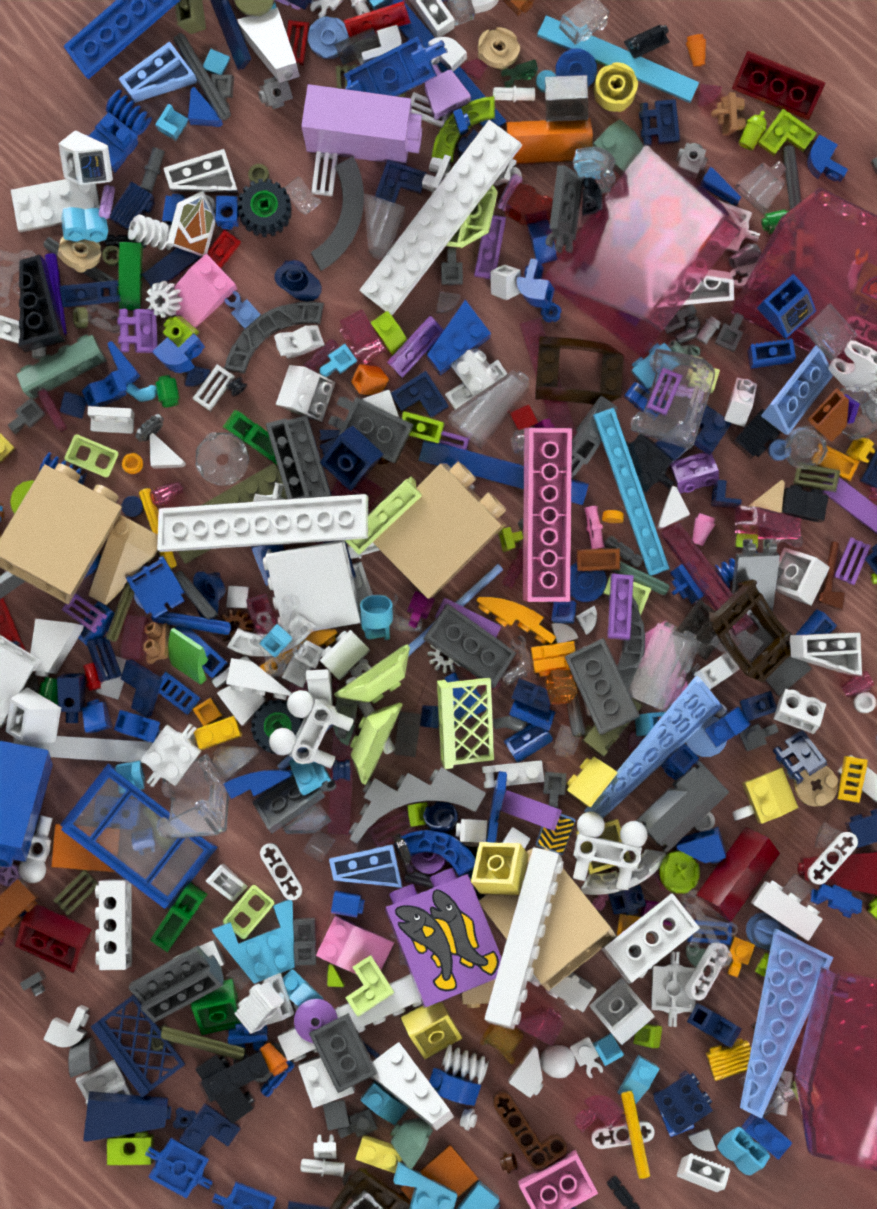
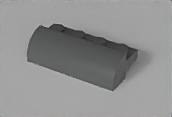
M307 415L290 420L285 418L266 423L287 500L330 497Z
M196 946L131 982L128 989L142 1002L141 1010L155 1023L223 986V972L213 954L208 957L199 946Z

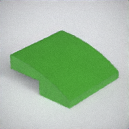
M173 628L170 631L168 643L171 665L201 685L207 680L202 668L208 661L204 648Z

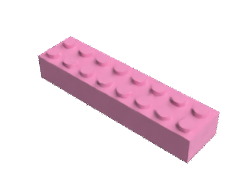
M524 428L523 600L527 602H570L572 428Z

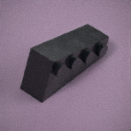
M41 255L19 260L20 339L18 346L24 352H29L65 342L46 261Z

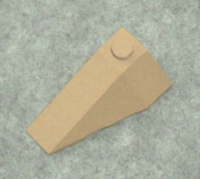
M119 515L107 539L89 596L107 605L125 587L126 577L129 575L131 577L138 573L139 569L146 562L149 563L158 551V535Z

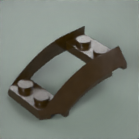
M540 336L535 400L544 399L594 405L600 396H603L610 402L621 398L624 355L607 343L575 338ZM560 349L582 350L603 354L600 392L558 388Z
M752 579L737 583L739 590L715 613L708 612L710 622L729 656L746 676L764 682L791 655V646L788 644L792 634L776 618L763 594L758 591L756 587L757 581ZM749 610L752 611L759 623L774 639L751 664L738 649L728 632Z
M359 1168L338 1194L329 1209H343L354 1193L378 1209H409L411 1203L402 1192L400 1194L368 1173L367 1168Z

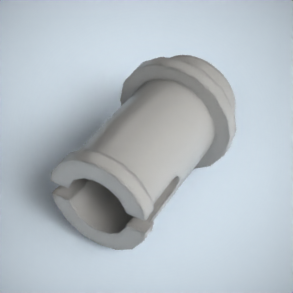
M712 316L709 319L706 318L705 325L696 336V339L705 345L716 329H720L719 325L721 323Z

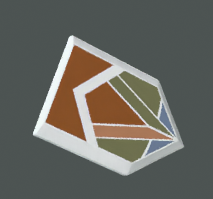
M203 191L177 203L167 244L201 257L208 253L216 223V215Z

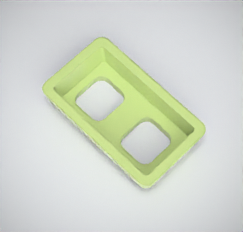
M76 434L65 455V460L103 477H109L117 460L118 452ZM80 446L91 449L86 461L76 457ZM100 454L110 457L106 469L96 466V461Z
M252 885L223 919V923L230 922L234 933L241 939H246L272 908L274 901L256 885ZM254 895L259 896L265 902L260 911H255L248 904ZM240 912H244L251 919L245 928H242L235 922V917Z

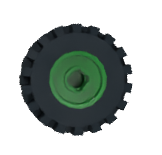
M258 179L259 183L250 182V187L245 186L243 188L244 193H240L238 201L239 216L243 226L245 225L246 230L249 232L253 231V234L256 236L262 234V237H267V234H271L272 237L276 235L275 232L277 231L281 233L283 227H287L289 224V219H291L292 215L289 194L287 195L286 189L280 187V183L275 182L273 184L271 179H267V182H263V179Z
M281 699L270 700L268 703L262 704L255 711V715L251 720V732L254 740L263 750L276 754L269 745L271 734L277 729L287 728L296 736L304 718L292 715L288 710L287 701Z

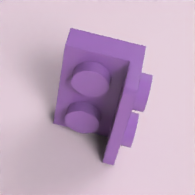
M702 452L676 460L670 465L680 494L692 492L704 486H712L719 480V470L712 453L708 455Z

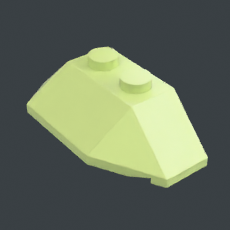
M494 185L486 192L446 246L463 248L489 233L498 195Z
M408 644L403 645L335 692V697L362 703L372 701L374 704L384 697L383 692L388 689L393 691L401 685L400 681L405 678L410 650Z
M400 702L373 711L367 718L363 717L358 727L361 729L359 736L355 735L350 747L353 750L350 756L361 783L364 785L371 779L403 705Z

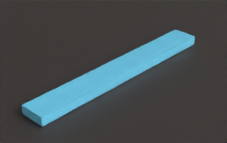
M547 15L537 34V37L567 50L581 48L589 52L594 57L595 62L601 65L608 66L616 62L624 63L633 69L638 81L688 103L691 102L699 85V82L643 57L633 59L629 51Z
M610 408L593 414L647 573L652 576L669 570L614 408Z

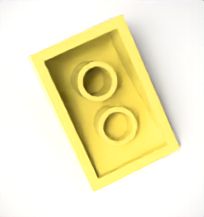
M594 756L591 759L587 757L580 765L581 772L577 776L573 774L566 783L569 786L566 791L587 807H591L618 773Z

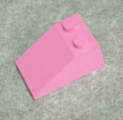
M207 253L174 286V290H181L178 297L183 298L181 302H178L181 308L176 311L175 315L182 316L196 328L224 302L225 298L228 299L233 294V291L237 290L236 284Z
M336 914L316 956L356 974L353 966L371 955L381 970L394 942Z

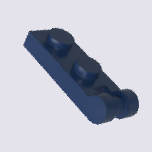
M118 280L60 286L62 307L119 302L121 298L117 291L119 286ZM103 288L109 289V296H104Z

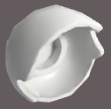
M563 1045L548 1046L542 1052L540 1058L542 1070L553 1078L567 1077L574 1070L576 1062L574 1053Z

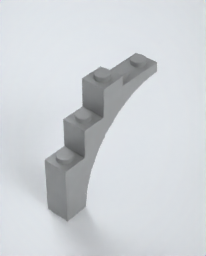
M442 767L440 770L435 769L429 779L432 781L431 786L410 773H407L406 776L401 775L396 784L399 787L398 791L377 779H374L373 782L369 780L363 792L366 793L364 798L371 801L370 805L365 803L359 814L363 817L359 824L354 822L349 831V834L352 835L350 840L357 844L367 829L380 817L403 805L426 800L446 801L464 806L476 812L486 793Z

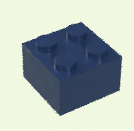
M352 425L338 436L319 463L346 488L352 491L365 480L384 454Z

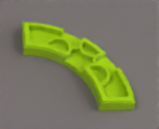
M494 96L476 99L461 108L463 114L467 113L471 126H468V129L479 122L495 119ZM452 114L444 122L445 124L436 136L432 151V157L443 159L444 155L451 156L450 162H453L456 146L463 136H460Z

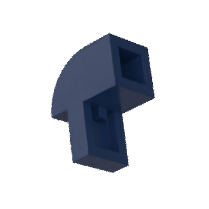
M699 1003L696 1004L687 1020L694 1027L731 1048L742 1028Z

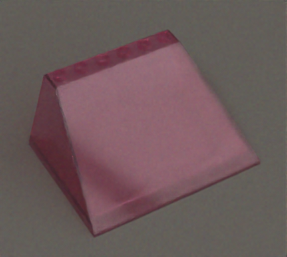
M645 145L603 199L602 210L592 214L576 234V240L572 242V253L564 250L542 280H549L555 291L642 357L746 222Z
M819 187L780 218L731 309V313H739L744 316L743 319L785 339L762 315L757 307L794 274L808 289L816 312L788 336L787 339L792 338L795 345L811 352L816 344H819L827 361L830 363L834 358L842 359L847 363H854L844 351L850 340L857 341L877 352V215Z

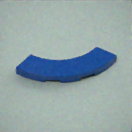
M503 771L498 773L486 833V842L496 843L498 819L507 782V774Z
M421 830L400 837L408 857H413L423 852L436 853L443 856L454 867L458 876H464L474 870L476 859L462 842L447 833Z

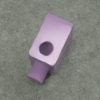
M435 64L432 66L437 77L425 82L424 89L433 118L437 120L467 105L471 101V96L452 70L441 73L438 65Z

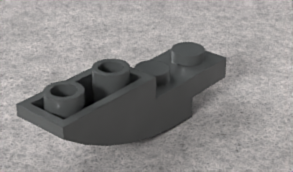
M603 396L598 398L576 429L578 433L572 440L571 479L574 478L583 464L587 465L602 442L593 414L610 408H614L615 412H617L618 407Z

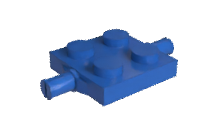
M170 1138L166 1147L161 1152L151 1147L147 1149L148 1151H146L145 1156L155 1160V1166L148 1177L186 1199L197 1184L207 1189L210 1188L209 1185H212V1180L202 1176L203 1170L209 1161L206 1156L197 1153L173 1138Z
M236 1181L228 1198L215 1193L212 1203L224 1206L223 1209H273L277 1197Z

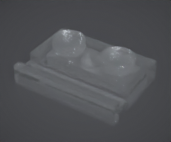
M737 623L728 631L734 643L748 661L752 660L764 643ZM715 634L709 643L729 656L717 634Z

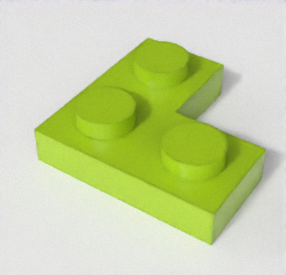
M782 109L757 144L773 156H775L786 140L804 152L817 133Z

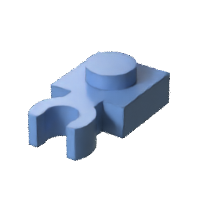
M233 291L236 301L230 302L227 298L224 301L228 307L235 309L231 314L245 329L261 314L248 300L242 303L239 293Z

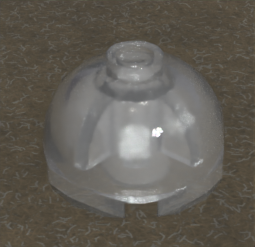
M803 425L796 427L786 436L784 442V452L790 465L800 469H809V466L821 464L828 452L824 435L812 426Z

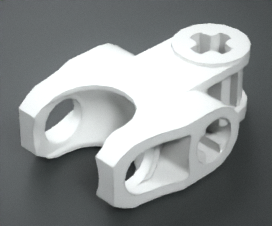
M850 340L844 351L854 363H847L842 359L834 358L828 369L843 386L852 392L857 393L863 388L873 397L877 398V352L857 341Z

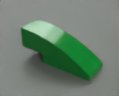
M119 243V295L121 298L119 309H127L128 311L141 309L143 283V246L141 243Z
M234 410L223 425V428L277 465L268 432L239 411Z
M190 882L171 907L150 941L168 953L208 894Z

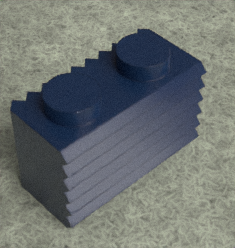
M131 181L111 211L109 219L128 231L134 217L137 215L145 216L146 212L150 213L152 211L155 199L151 193Z

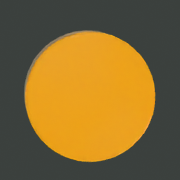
M605 510L602 515V521L622 523L624 521V513L617 510Z

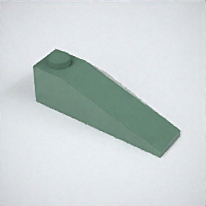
M621 119L609 126L594 142L593 147H596L606 158V163L652 203L664 196L669 190L636 132Z
M421 1118L404 1120L401 1125L396 1124L390 1133L393 1136L391 1144L409 1169L414 1167L424 1152L429 1141L428 1138L433 1132L431 1126Z

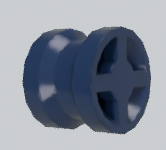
M335 759L333 763V781L338 779L350 781V759H345L344 761Z

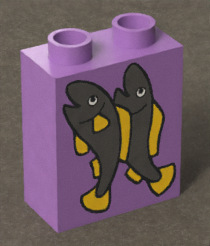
M454 868L431 876L430 880L433 888L417 894L413 884L390 893L393 904L385 908L423 1008L496 979L502 959L468 874L458 878Z

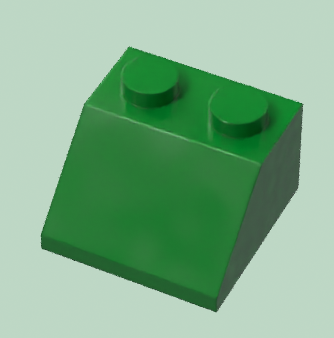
M233 979L223 980V986L191 1003V1009L201 1035L236 1028L235 1024L241 1023L234 1014L239 1009V999Z

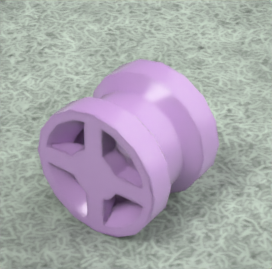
M12 864L11 867L0 868V883L4 886H10L17 879L21 878L19 866Z

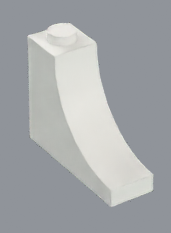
M328 669L307 670L306 680L309 694L314 699H325L333 706L331 672ZM320 709L315 713L322 716L326 714V711Z

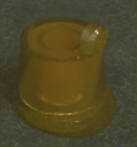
M491 1023L482 1035L479 1043L482 1046L489 1044L500 1051L510 1064H514L516 1060L510 1054L517 1048L524 1033L517 1026L513 1030Z

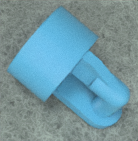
M371 595L364 598L360 603L361 626L365 632V637L369 640L384 637V640H389V625L393 621L392 601L383 595Z

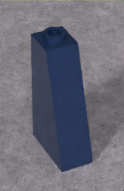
M89 1091L83 1141L88 1142L164 1128L166 1119L170 1120L171 1106H168V1098Z

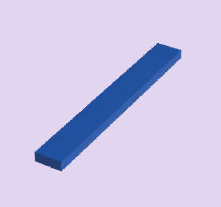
M392 0L385 7L403 2V0ZM405 3L411 23L400 26L398 29L408 41L419 36L424 47L428 48V42L435 37ZM441 62L437 64L441 73L448 70ZM460 66L453 71L469 92L471 101L485 97ZM495 108V119H490V121L501 128L506 124V120ZM489 120L479 122V124L483 128Z
M423 441L419 461L437 466L447 463L451 468L459 461L474 476L524 489L523 465L442 443ZM571 479L572 503L583 505L589 483Z

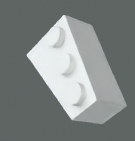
M224 149L163 168L171 191L238 193Z
M860 633L790 635L792 658L846 675L862 676Z
M573 972L550 991L546 990L554 998L557 999L559 996L565 1000L564 1004L571 1009L576 1010L577 1008L581 1012L585 1011L597 991L594 985ZM533 974L529 982L539 987L541 983Z

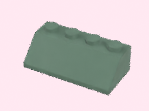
M84 335L77 339V343L59 348L58 353L52 356L50 354L43 356L39 359V363L33 366L32 364L24 366L20 369L21 372L16 375L23 392L29 398L35 399L107 360L93 335Z

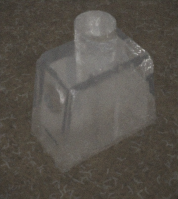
M779 161L771 168L766 163H762L739 180L734 189L764 215L785 184V181L780 176L786 171V167Z

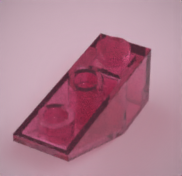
M736 506L735 534H757L758 538L801 539V519L761 507Z

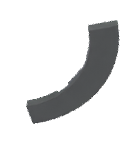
M353 156L334 167L342 188V209L338 223L331 235L323 244L311 252L320 271L332 265L346 251L361 222L364 206V188L358 165Z
M297 302L276 307L260 315L242 331V334L233 344L224 369L246 374L253 354L272 334L294 325H320L324 303Z
M633 596L630 639L622 640V652L617 665L628 691L641 669L645 651L644 623Z

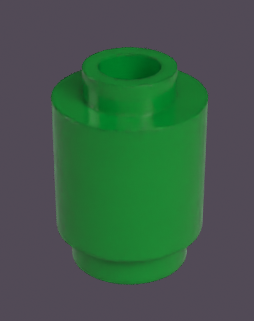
M783 209L764 214V218L761 219L762 229L770 235L787 231L790 227H794L791 210L786 211Z
M171 375L159 377V381L155 382L162 408L179 405L178 400L180 396L176 379L171 378Z
M45 677L44 682L41 681L39 694L58 705L57 679Z

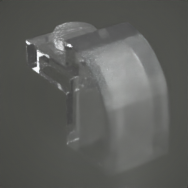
M600 147L578 149L572 162L579 179L595 176L601 192H610L616 179L615 173L612 170L616 162L615 158L607 150Z

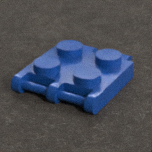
M163 556L159 557L160 560L152 565L142 567L143 570L135 575L126 577L146 614L152 613L154 618L168 611L165 606L166 603L171 608H174L185 601L182 597V594L185 592ZM160 564H163L161 567L150 572V570H152L153 568L157 567ZM143 574H146V576H144V577L140 578L139 580L133 582V580H135L136 578L140 577V576L143 575Z

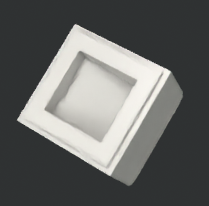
M228 586L226 607L248 609L250 588Z

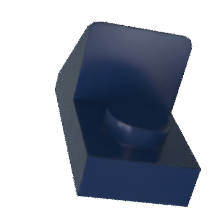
M772 691L740 701L747 721L774 713L777 708Z

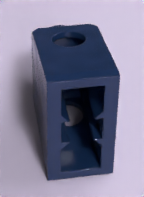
M64 673L57 678L58 706L61 707V712H65L66 723H79V712L85 707V673Z

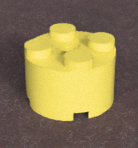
M616 62L603 67L599 71L595 81L594 96L595 101L602 108L608 111L622 112L632 104L638 87V81L633 69L624 63Z

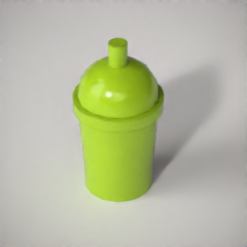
M761 111L759 115H753L747 120L746 127L738 142L741 147L750 151L754 150L763 132L767 129L766 120L763 117L764 111Z

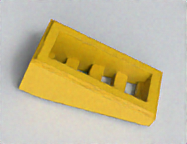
M844 756L837 799L860 802L868 760ZM850 764L860 765V768L853 769L849 768ZM848 772L858 774V778L848 777ZM846 781L856 782L857 786L846 785ZM844 790L856 792L855 795L844 794Z

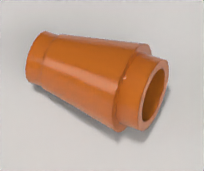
M703 34L688 36L685 44L693 67L705 65L706 39H704Z
M271 1042L259 1049L270 1071L269 1073H272L274 1077L289 1067L286 1063L288 1060Z

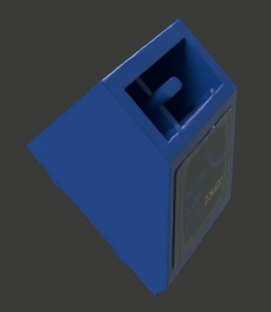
M794 274L757 307L762 315L785 339L816 312L808 289Z

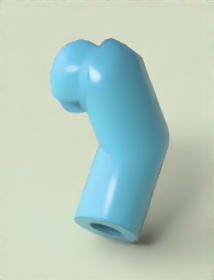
M130 383L126 387V392L139 402L152 400L157 395L156 386L154 385L139 389Z

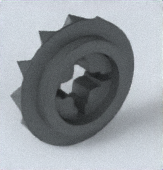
M157 414L151 416L144 424H141L142 426L135 435L139 442L150 440V435L152 433L156 435L162 428L164 418Z

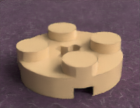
M496 27L495 30L491 31L489 29L486 30L479 38L477 47L478 58L491 67L500 70L507 69L508 66L517 60L520 44L517 42L516 35L502 27ZM501 45L502 51L496 50L493 46Z
M63 236L59 244L58 257L66 265L82 273L99 263L101 246L99 242L86 239L74 242L64 239ZM76 249H77V250H81V249H82V250H84V252H83V253H79V252L76 251Z
M827 766L811 776L804 770L800 773L804 780L800 784L794 781L798 799L809 806L826 805L834 799L838 790V778ZM820 780L821 789L813 791V786L810 784L811 781Z

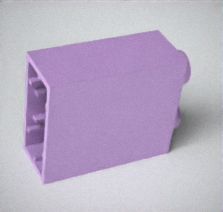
M308 84L301 126L307 152L337 153L341 157L351 158L353 156L356 159L384 163L388 159L403 165H407L408 152H420L422 115L412 113L410 98Z

